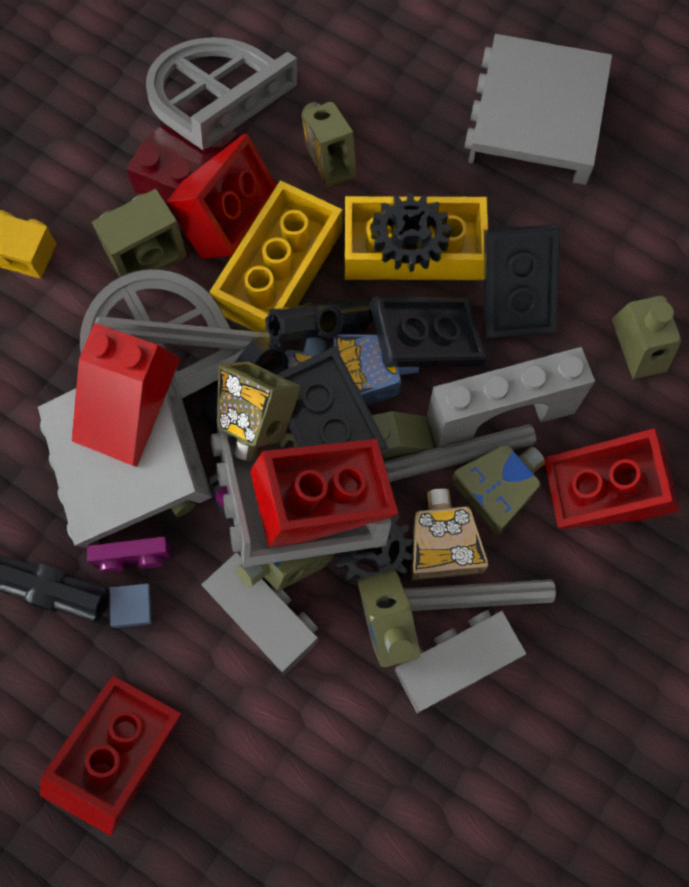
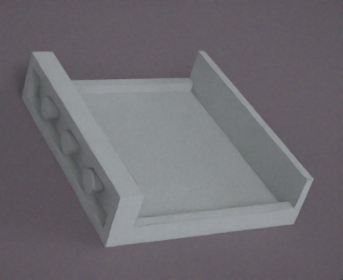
M495 34L492 48L486 47L482 67L488 68L487 74L480 73L476 94H481L482 98L481 101L474 100L470 121H475L476 127L475 129L468 128L464 148L471 149L468 163L473 164L475 152H481L575 170L573 183L586 185L595 163L612 54Z
M175 375L137 467L71 441L76 388L38 407L41 418L40 428L46 437L50 452L49 463L55 471L59 486L58 497L65 509L68 520L67 532L74 546L87 548V546L100 545L99 539L184 501L190 500L201 503L212 498Z
M217 425V433L211 434V448L213 456H220L221 463H217L219 486L227 487L228 494L223 495L225 515L227 519L233 518L235 527H230L233 552H241L244 567L386 546L392 523L391 519L309 542L268 548L250 473L256 460L246 461L237 458L234 455L237 438L219 429ZM287 428L286 432L292 434L290 429ZM280 442L260 446L258 457L262 451L281 449L279 446ZM290 444L288 448H294V445Z

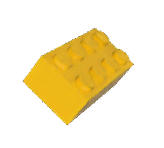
M280 180L209 292L224 317L255 332L268 333L266 331L265 318L268 316L270 309L298 306L342 233V209Z
M345 196V280H484V230H488L487 197H427V205L430 206L435 202L440 204L438 214L446 212L448 214L447 225H451L450 238H448L450 239L447 251H442L439 262L430 258L428 269H424L418 263L415 264L414 271L410 272L408 264L404 263L398 270L395 269L394 259L384 263L382 261L383 251L375 252L374 239H371V226H373L374 214H381V204L383 202L393 206V197ZM399 197L401 201L407 200V197ZM414 197V200L419 201L421 197ZM388 226L387 234L391 239L393 234H391V228ZM430 226L429 229L432 231L431 237L434 238L435 233L432 226Z

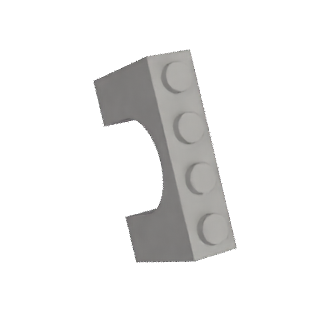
M582 347L433 387L427 412V421L435 447L472 439L477 428L485 421L508 410L534 404L540 423L575 414L595 383Z

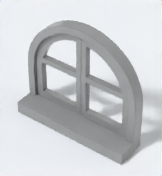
M212 37L189 40L166 50L152 63L146 78L149 104L161 121L201 150H205L297 85V57L286 52L274 60L247 43L227 38ZM207 56L232 58L231 61L209 75L189 62L190 60ZM243 63L258 71L231 90L218 81ZM176 68L195 81L196 84L169 101L164 92V85L170 73ZM204 89L218 97V99L191 117L177 108Z
M141 270L114 280L95 297L83 319L80 333V351L82 353L97 317H106L112 307L123 298L135 320L151 321L136 294L137 291L146 289H162L174 292L187 299L196 307V309L168 323L182 324L201 314L208 327L230 329L215 300L196 282L170 271ZM151 342L165 349L163 343ZM219 348L220 351L180 371L176 369L174 375L181 398L217 381L219 365L234 363L243 350Z

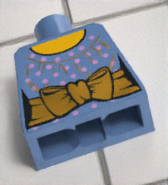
M338 334L333 337V347L336 346L366 405L397 396L401 385L400 376L419 373V367H385L377 335Z

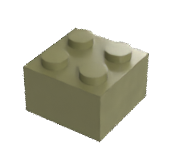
M156 189L146 194L137 195L127 204L115 210L106 211L99 218L92 221V225L105 253L119 277L141 270H164L187 257L177 221Z

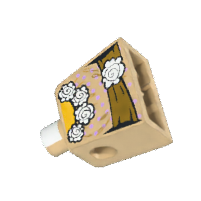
M449 489L428 491L429 510L416 512L413 521L414 544L412 546L411 581L483 574L488 567V561L471 509L469 507L452 508Z

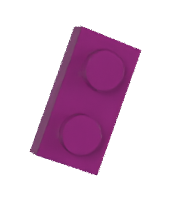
M165 536L87 546V561L96 569H100L102 573L120 572L124 570L125 565L139 564L140 568H155L162 566V561L173 560L172 545Z

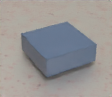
M149 584L109 587L110 626L112 628L152 624L151 586Z

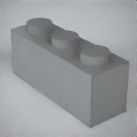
M236 552L201 585L274 665L286 675L319 643L317 636L314 634L318 627L304 612L297 616L287 606L292 600L283 590L270 588L263 579L252 587L246 586L236 572V568L243 563L242 557Z
M489 610L480 613L468 621L471 627L459 634H457L454 628L433 639L436 646L425 652H422L419 646L420 657L418 659L403 662L395 668L394 671L416 713L429 708L526 655L503 611L493 616Z

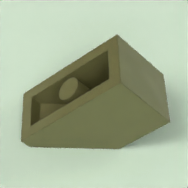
M395 411L372 415L389 448V451L382 454L383 461L434 448L426 416Z

